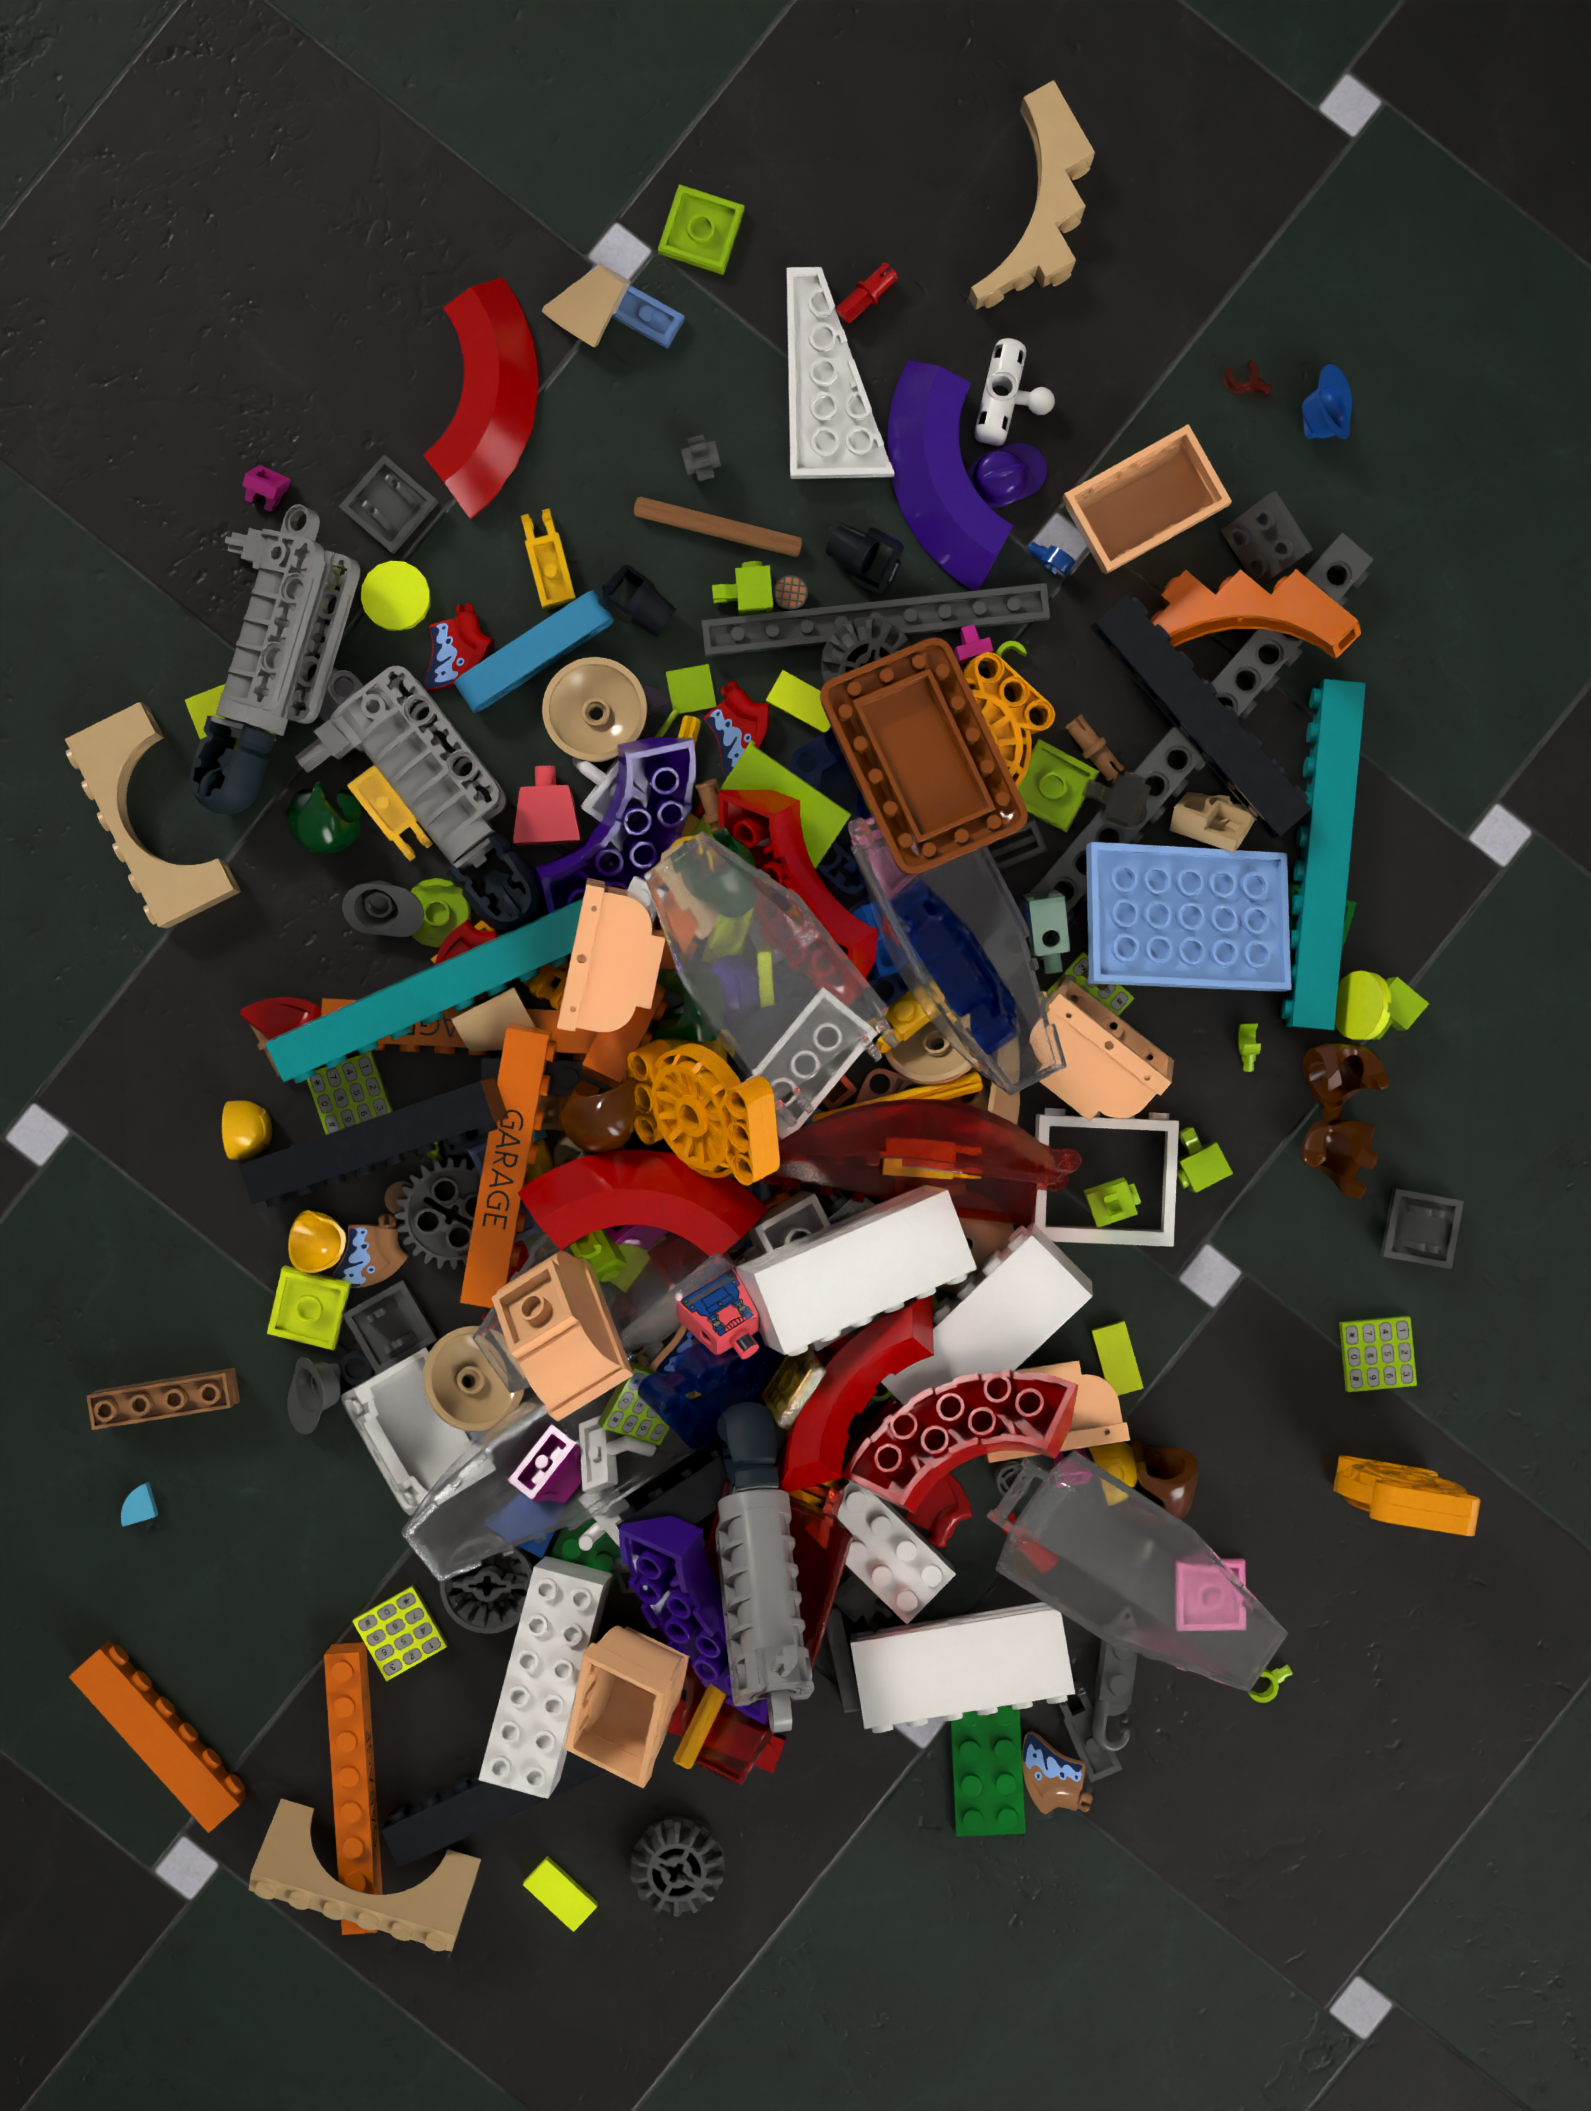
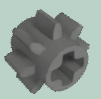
M703 434L688 438L689 447L681 449L687 475L696 473L698 481L713 478V468L721 467L715 441L706 443Z

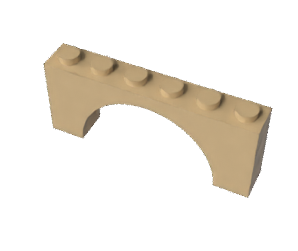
M138 702L66 738L65 741L69 747L66 750V755L75 769H80L85 779L81 782L82 787L90 800L95 799L100 809L97 817L102 827L106 831H111L116 843L112 844L113 849L122 863L126 861L131 871V874L128 875L130 884L136 893H142L147 905L143 906L146 916L153 925L157 923L158 927L168 929L240 893L241 890L226 861L217 858L197 865L171 864L151 853L135 834L129 820L126 805L129 779L141 756L156 742L164 738L150 708Z
M285 1799L280 1800L252 1869L249 1891L254 1892L263 1899L276 1898L288 1902L296 1909H312L322 1912L324 1916L333 1920L345 1919L357 1923L359 1927L365 1930L378 1929L391 1933L398 1940H414L424 1943L429 1949L435 1951L447 1950L452 1952L481 1859L448 1849L435 1872L411 1889L388 1895L358 1892L332 1878L318 1861L313 1850L310 1835L314 1808Z

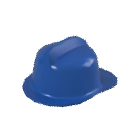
M1327 364L1322 368L1318 388L1302 403L1304 435L1308 439L1316 437L1327 439L1336 435L1341 439H1347L1350 434L1351 390L1345 375L1334 364Z

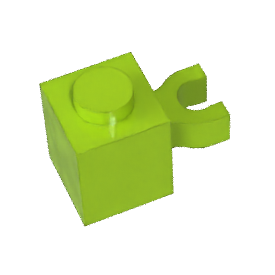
M761 561L742 563V568H735L736 584L712 585L714 604L738 601L739 616L773 613L770 565L763 566Z
M1398 977L1385 980L1392 1003H1388L1387 1012L1391 1013L1383 1031L1372 1040H1380L1391 1025L1398 1031L1408 1030L1429 1005L1426 1000Z
M1188 1126L1179 1131L1178 1137L1188 1153L1177 1159V1180L1183 1189L1188 1187L1190 1191L1197 1193L1233 1174L1217 1142H1209L1202 1146L1193 1127L1190 1128Z
M1124 1177L1084 1190L1097 1228L1138 1215L1135 1205L1140 1204L1141 1201L1134 1183L1128 1185Z
M605 1229L587 1234L570 1244V1248L578 1260L584 1257L592 1264L598 1282H606L615 1278L620 1273L619 1269L627 1265L618 1244L612 1240Z

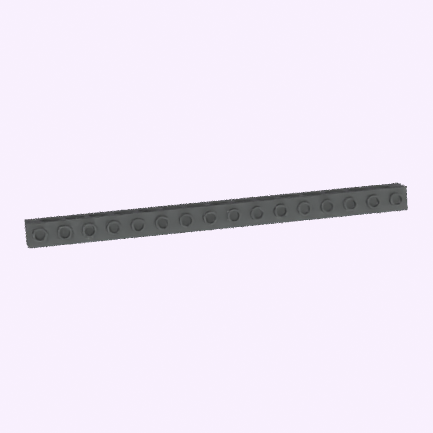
M1342 532L1304 576L1340 606H1343L1348 600L1344 594L1352 585L1357 589L1371 573L1366 568L1374 559ZM1327 571L1337 572L1341 577V585H1332L1327 579ZM1257 629L1211 682L1217 691L1215 697L1232 707L1238 716L1244 720L1257 705L1253 700L1261 690L1267 693L1280 679L1276 672L1281 666L1285 664L1290 667L1303 651L1299 646L1304 640L1297 637L1288 638L1280 632ZM1260 649L1271 651L1274 657L1273 664H1264L1259 659L1258 653ZM1237 675H1245L1250 679L1251 688L1249 691H1243L1238 688L1236 684ZM1175 726L1168 731L1029 892L1053 890L1057 883L1068 885L1071 890V896L1068 901H1065L1067 924L1076 914L1072 910L1075 904L1080 899L1083 902L1087 901V875L1081 874L1076 868L1078 858L1086 857V845L1090 842H1099V835L1102 831L1113 833L1116 843L1137 844L1144 836L1139 830L1148 820L1154 824L1167 809L1162 804L1170 795L1176 798L1189 784L1185 777L1193 768L1199 772L1206 764ZM1169 753H1177L1183 758L1184 764L1182 769L1175 770L1169 766L1167 762ZM1147 779H1155L1159 782L1161 786L1159 796H1151L1146 792L1145 781ZM1124 805H1132L1137 809L1138 819L1136 822L1131 823L1123 818L1122 808ZM1022 901L974 955L1005 983L1009 982L1011 978L1018 981L1030 967L1026 961L1032 953L1028 948ZM1052 930L1047 931L1043 935V941H1047L1051 938L1049 934L1052 932ZM1012 935H1019L1025 940L1026 947L1022 954H1014L1009 950L1008 940Z

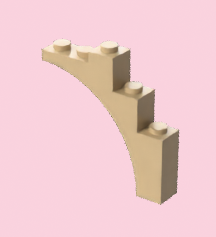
M1054 80L1023 97L1020 109L1028 126L1037 159L1038 188L1034 213L1023 237L1013 252L990 275L971 287L969 300L975 310L984 305L986 308L995 306L1004 299L1003 294L1014 288L1016 291L1025 289L1034 282L1033 277H1036L1043 288L1050 283L1053 286H1057L1071 276L1070 272L1073 270L1076 259L1060 230L1063 233H1067L1081 223L1080 219L1086 206L1070 177L1072 180L1079 179L1090 170L1095 151Z

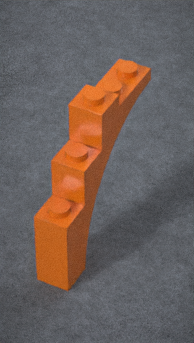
M1240 569L1233 577L1230 576L1222 582L1216 595L1185 570L1179 577H1174L1167 583L1164 592L1161 594L1166 609L1158 611L1150 620L1154 626L1159 624L1167 631L1171 637L1169 643L1173 648L1181 643L1209 633L1231 629H1265L1290 634L1312 643L1337 659L1361 635L1358 620L1297 569L1289 577L1284 576L1276 583L1272 594H1269Z

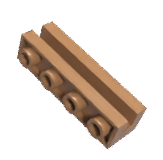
M235 1368L99 1389L86 1395L92 1430L226 1409L240 1402Z

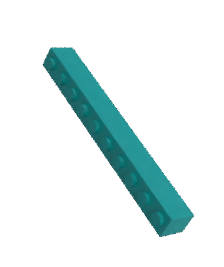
M1323 679L1316 684V688H1312L1310 693L1309 707L1314 709L1313 723L1309 722L1306 732V742L1311 743L1310 757H1306L1304 761L1303 777L1308 778L1307 790L1304 792L1308 796L1306 803L1312 809L1304 815L1303 826H1299L1297 832V846L1301 847L1300 860L1295 862L1293 873L1294 881H1298L1299 892H1297V895L1292 896L1290 905L1291 916H1295L1294 930L1290 929V950H1293L1291 955V990L1288 991V997L1283 999L1281 1005V1018L1285 1019V1027L1331 1031L1334 1030L1366 688V683Z
M583 899L270 1039L265 1045L283 1082L294 1079L295 1083L302 1082L314 1076L313 1069L326 1064L328 1069L347 1061L345 1055L358 1049L360 1054H364L378 1047L377 1040L390 1035L391 1039L394 1040L411 1032L409 1026L422 1020L425 1026L444 1017L441 1012L454 1006L456 1011H459L474 1004V997L483 992H487L488 996H492L507 989L506 982L519 977L520 982H523L540 974L538 968L551 963L552 967H557L568 962L571 959L570 953L573 950Z

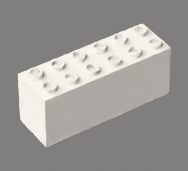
M929 1185L919 1186L735 1266L758 1312V1328L764 1344L784 1355L788 1354V1356L799 1355L809 1349L808 1344L819 1339L821 1342L835 1339L841 1335L840 1330L850 1325L853 1327L866 1325L873 1320L872 1316L877 1313L897 1311L905 1306L904 1301L915 1296L916 1299L931 1296L936 1292L935 1288L944 1283L953 1285L962 1282L968 1278L967 1273L977 1269L948 1190Z
M1034 1223L1027 1228L1021 1225L1008 1238L1010 1242L1002 1252L998 1249L992 1252L983 1262L985 1266L977 1276L973 1273L968 1275V1278L958 1286L960 1290L952 1300L947 1296L933 1310L935 1313L933 1315L934 1356L920 1360L896 1375L890 1373L881 1382L903 1405H906L910 1402L909 1399L920 1392L954 1381L953 1378L972 1373L1001 1372V1370L1014 1371L1093 1297L1092 1281Z
M545 1556L534 1566L479 1776L480 1781L546 1799L552 1794L560 1781L567 1754L565 1749L583 1653L592 1642H596L613 1573Z
M1054 1600L850 1634L864 1729L872 1728L873 1733L893 1730V1724L907 1722V1727L928 1724V1718L942 1716V1721L958 1720L963 1718L964 1712L977 1711V1715L994 1714L998 1712L997 1707L1011 1705L1014 1710L1025 1709L1033 1706L1032 1701L1046 1699L1048 1704L1061 1703L1068 1700L1067 1695L1075 1694L1061 1609Z

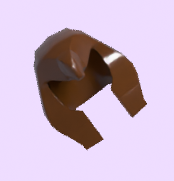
M1326 1043L1309 1049L1304 1055L1302 1069L1306 1084L1315 1100L1324 1107L1322 1109L1323 1119L1328 1122L1341 1118L1343 1105L1355 1093L1363 1089H1378V1091H1382L1390 1084L1389 1077L1384 1070L1380 1058L1363 1045Z
M629 1077L618 1087L598 1094L599 1087L584 1080L576 1085L562 1111L561 1123L566 1136L578 1148L595 1154L619 1149L629 1141L634 1130L636 1118L635 1078Z
M1360 1120L1316 1121L1310 1127L1301 1143V1161L1313 1169L1317 1167L1324 1172L1343 1195L1360 1200L1368 1186L1356 1181L1355 1178L1361 1166L1372 1170L1379 1154L1371 1149L1375 1135V1126Z
M1141 1439L1133 1441L1132 1451L1137 1478L1146 1491L1137 1492L1129 1498L1123 1497L1121 1499L1122 1507L1128 1513L1138 1515L1151 1522L1166 1523L1184 1518L1191 1508L1197 1486L1198 1462L1195 1456L1182 1448L1146 1447L1142 1444ZM1146 1467L1154 1468L1158 1478L1147 1475Z

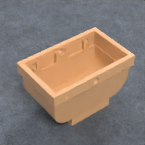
M1189 424L1064 493L1062 497L1066 503V509L1099 568L1105 575L1228 507L1232 502Z
M587 878L557 1028L574 1032L576 1028L596 1032H611L623 1027L631 1019L636 1006L651 1009L666 937L664 931L652 929L649 910L644 901L636 894L627 890L605 886L604 881Z
M1065 974L1055 986L1050 1000L1042 1008L1032 1034L1031 1048L1036 1060L1039 1062L1034 1078L1088 1121H1091L1098 1111L1112 1118H1128L1138 1114L1156 1094L1161 1096L1172 1083L1174 1060ZM1116 1022L1118 1027L1112 1029L1109 1024Z
M559 1251L498 1289L496 1295L491 1297L510 1354L518 1359L530 1386L545 1404L548 1415L556 1421H560L634 1375L593 1266L584 1257L578 1260L565 1251Z
M1079 1361L1062 1362L1013 1371L1038 1372L1078 1384L1071 1427L1060 1451L1130 1440L1127 1422L1122 1420L1119 1399L1114 1388L1101 1377L1081 1374ZM1017 1450L999 1451L983 1455V1460L991 1463L1041 1454Z
M615 1626L597 1644L592 1642L583 1653L565 1750L644 1789L652 1776L655 1759L667 1734L672 1714L679 1705L690 1656L628 1626L625 1629Z

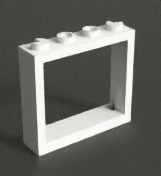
M1045 1108V1115L1036 1114L1031 1224L1034 1223L1054 1242L1174 1247L1179 1121L1169 1120V1113L1149 1112L1148 1119H1137L1135 1115L1128 1118L1100 1117V1112L1098 1111L1091 1121H1088L1080 1113L1079 1116L1065 1115L1066 1109ZM1050 1126L1165 1131L1161 1230L1045 1225Z

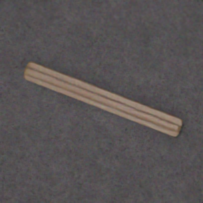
M641 496L635 502L634 515L636 517L793 557H798L801 551L802 539L797 536Z

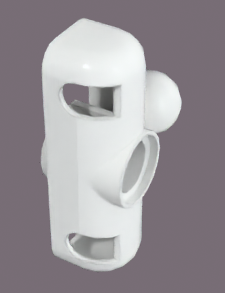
M1004 338L999 340L994 347L974 430L975 439L979 442L994 446H1000L1005 442L1015 404L1028 406L1037 415L1047 414L1055 404L1053 393L1045 387H1037L1031 392L1018 390L1026 358V348L1018 340ZM1002 348L1000 358H994L996 351ZM1019 352H1020L1021 355H1022V362H1021V364H1020L1019 362H1017L1018 356H1019ZM1003 386L1009 391V394L999 396L992 388ZM987 412L985 424H979L981 414ZM1004 416L1008 418L1006 430L1002 428Z

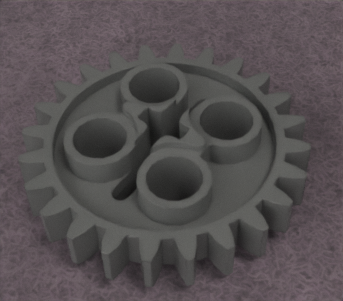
M448 1156L446 1166H442L439 1160L435 1158L434 1169L429 1170L427 1166L422 1164L421 1172L423 1175L421 1177L413 1173L409 1175L413 1186H401V1190L407 1194V1198H397L396 1203L405 1207V1210L395 1212V1218L405 1220L404 1223L397 1227V1231L409 1233L404 1238L403 1244L408 1245L413 1242L416 1244L412 1251L413 1256L424 1251L425 1264L435 1257L437 1258L439 1269H441L445 1260H450L452 1270H455L458 1260L462 1259L465 1265L467 1263L473 1227L456 1216H453L451 1220H447L446 1212L443 1209L425 1203L424 1198L429 1197L447 1209H451L453 1205L458 1206L459 1215L474 1221L475 1214L470 1213L465 1206L470 1198L478 1197L481 1177L475 1164L471 1169L467 1168L466 1157L461 1159L459 1165H454L452 1156ZM441 1181H449L454 1185L455 1190L451 1196L442 1198L436 1194L435 1186ZM424 1212H433L438 1217V1223L432 1228H424L418 1222L419 1216ZM455 1228H464L468 1231L469 1238L462 1244L453 1243L449 1238L451 1231Z

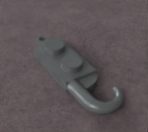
M1124 1608L1120 1610L1108 1628H1103L1094 1699L1096 1700L1092 1722V1736L1100 1748L1109 1752L1119 1751L1125 1747L1131 1731L1126 1729L1122 1737L1117 1741L1108 1740L1105 1734L1107 1716L1122 1714L1131 1705L1140 1634L1135 1632L1129 1612Z

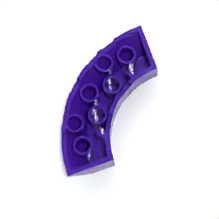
M908 360L897 383L888 421V459L895 473L894 477H890L900 511L907 525L910 526L912 532L921 543L920 545L923 550L941 567L940 569L957 583L970 591L980 590L1010 535L1013 525L1001 518L982 500L973 487L962 461L959 446V420L971 383L941 366Z
M650 737L617 745L619 755L617 785L603 820L572 851L553 861L535 866L537 879L542 887L543 906L546 915L583 899L587 878L604 881L605 886L623 890L628 889L634 876H638L651 884L658 878L657 874L660 872L661 854L668 850L677 839L682 837L681 833L685 826L687 815H690L692 809L694 784L696 785V756L693 738Z
M674 1516L622 1524L619 1528L622 1564H628L631 1578L628 1581L629 1586L635 1590L637 1596L643 1601L644 1604L640 1609L652 1629L659 1627L669 1641L667 1646L690 1656L688 1663L693 1667L696 1675L702 1679L700 1682L708 1688L710 1684L714 1685L729 1697L726 1700L728 1704L766 1725L769 1721L767 1699L756 1700L750 1705L734 1706L721 1588L708 1563L704 1547L703 1529Z

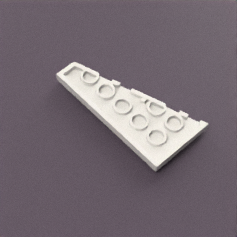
M822 267L787 268L791 479L894 477V470L891 462H889L856 363L851 355L844 329H842Z

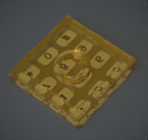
M809 1344V1349L799 1355L788 1356L787 1354L761 1394V1398L767 1408L771 1409L777 1425L788 1431L827 1372Z

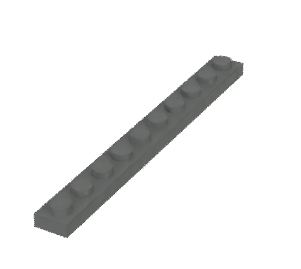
M1047 583L701 621L705 656L712 657L826 644L829 637L838 627L860 617H877L889 621L897 626L906 636L961 630L962 627L973 624L975 628L1044 621L1050 619Z

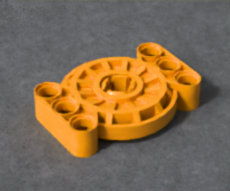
M985 652L967 662L964 667V676L1018 788L1027 773L1031 760V734L1048 729L1054 722L1055 712L1052 705L1000 656L992 652ZM980 662L988 666L990 671L988 678H984L979 673L978 666ZM1005 686L1013 689L1015 694L1013 702L1006 699L1004 695ZM1031 709H1034L1039 714L1040 721L1038 725L1033 724L1030 720L1029 712Z
M657 1039L628 1053V1078L633 1077L636 1080L634 1092L636 1118L634 1127L639 1139L643 1143L652 1145L665 1139L677 1157L690 1169L711 1178L725 1177L733 1173L735 1178L746 1186L779 1169L780 1156L774 1093L770 1083L764 1077L756 1075L741 1083L735 1072L719 1055L702 1045L692 1043L671 1049L666 1041Z
M1339 1456L1333 1490L1343 1495L1348 1504L1370 1512V1518L1386 1523L1475 1536L1481 1499L1468 1495L1463 1486L1439 1478L1437 1472L1423 1468L1351 1456Z

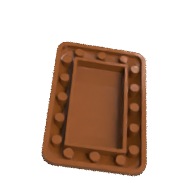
M935 637L926 639L832 678L823 685L820 692V701L870 814L895 865L901 872L911 876L919 875L1015 834L1024 827L1028 819L1027 808L953 650L946 641Z

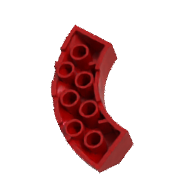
M503 277L472 286L443 307L461 344L464 358V384L457 411L449 427L435 445L423 454L428 465L470 520L490 504L503 489L502 486L512 471L516 470L519 464L518 460L526 443L529 441L535 420L534 414L537 404L539 380L534 342L520 304Z
M774 790L719 791V829L727 828L728 832L742 841L755 856L756 896L753 914L762 926L758 929L773 950L778 947L787 961L790 962L789 967L794 972L800 970L814 982L812 987L819 991L824 988L843 1005L849 1007L853 1004L875 962L878 929L867 925L847 911L833 897L820 879L804 842L800 818V800ZM725 855L727 864L734 860L733 857Z
M620 1149L579 1157L537 1177L518 1192V1195L536 1223L561 1251L574 1241L597 1230L621 1225H644L664 1229L687 1239L715 1261L739 1241L768 1211L749 1190L736 1180L728 1176L720 1178L703 1176L690 1169L676 1154L651 1150Z
M932 1295L922 1299H916L915 1296L904 1301L905 1306L891 1313L883 1311L879 1313L870 1323L861 1326L852 1333L821 1367L823 1376L818 1382L813 1378L811 1381L814 1385L810 1396L804 1393L802 1396L804 1405L801 1410H795V1418L788 1427L779 1460V1487L777 1490L792 1492L842 1478L844 1452L850 1436L847 1433V1429L855 1413L861 1414L867 1403L877 1392L875 1387L890 1373L896 1375L908 1366L934 1356Z
M1011 1370L983 1374L972 1373L953 1378L954 1381L920 1392L909 1399L910 1402L893 1415L889 1414L884 1418V1423L870 1438L866 1437L855 1452L842 1477L915 1514L927 1493L942 1477L957 1466L975 1457L993 1452L1017 1450L1042 1454L1056 1459L1071 1427L1078 1384L1043 1373L1013 1372Z

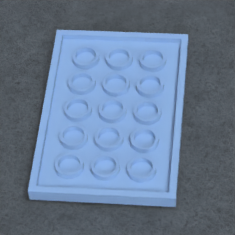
M1090 842L1086 845L1089 983L1277 992L1291 990L1287 853L1236 850L1233 853L1224 849Z

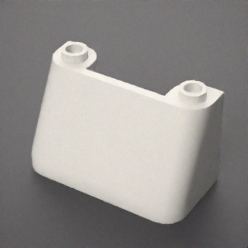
M426 1347L341 1395L342 1403L378 1468L398 1503L410 1516L428 1511L495 1469L491 1463L493 1460L492 1453L484 1442L479 1444L476 1440H469L465 1431L445 1423L437 1416L428 1403L423 1387V1368L429 1354Z

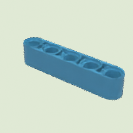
M596 590L583 594L457 678L454 685L471 711L477 713L489 707L608 628L615 619L610 612L599 605V595Z

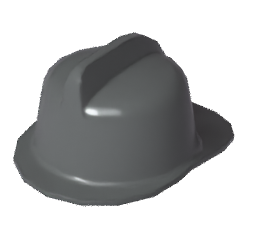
M376 880L356 885L343 898L342 911L344 918L351 927L362 933L409 937L417 933L424 922L423 906L416 895L405 888L394 886L386 881Z
M301 1357L297 1360L295 1373L289 1388L287 1407L290 1421L295 1430L300 1434L308 1435L313 1432L319 1422L321 1413L339 1400L341 1375L339 1364L312 1362L306 1357Z

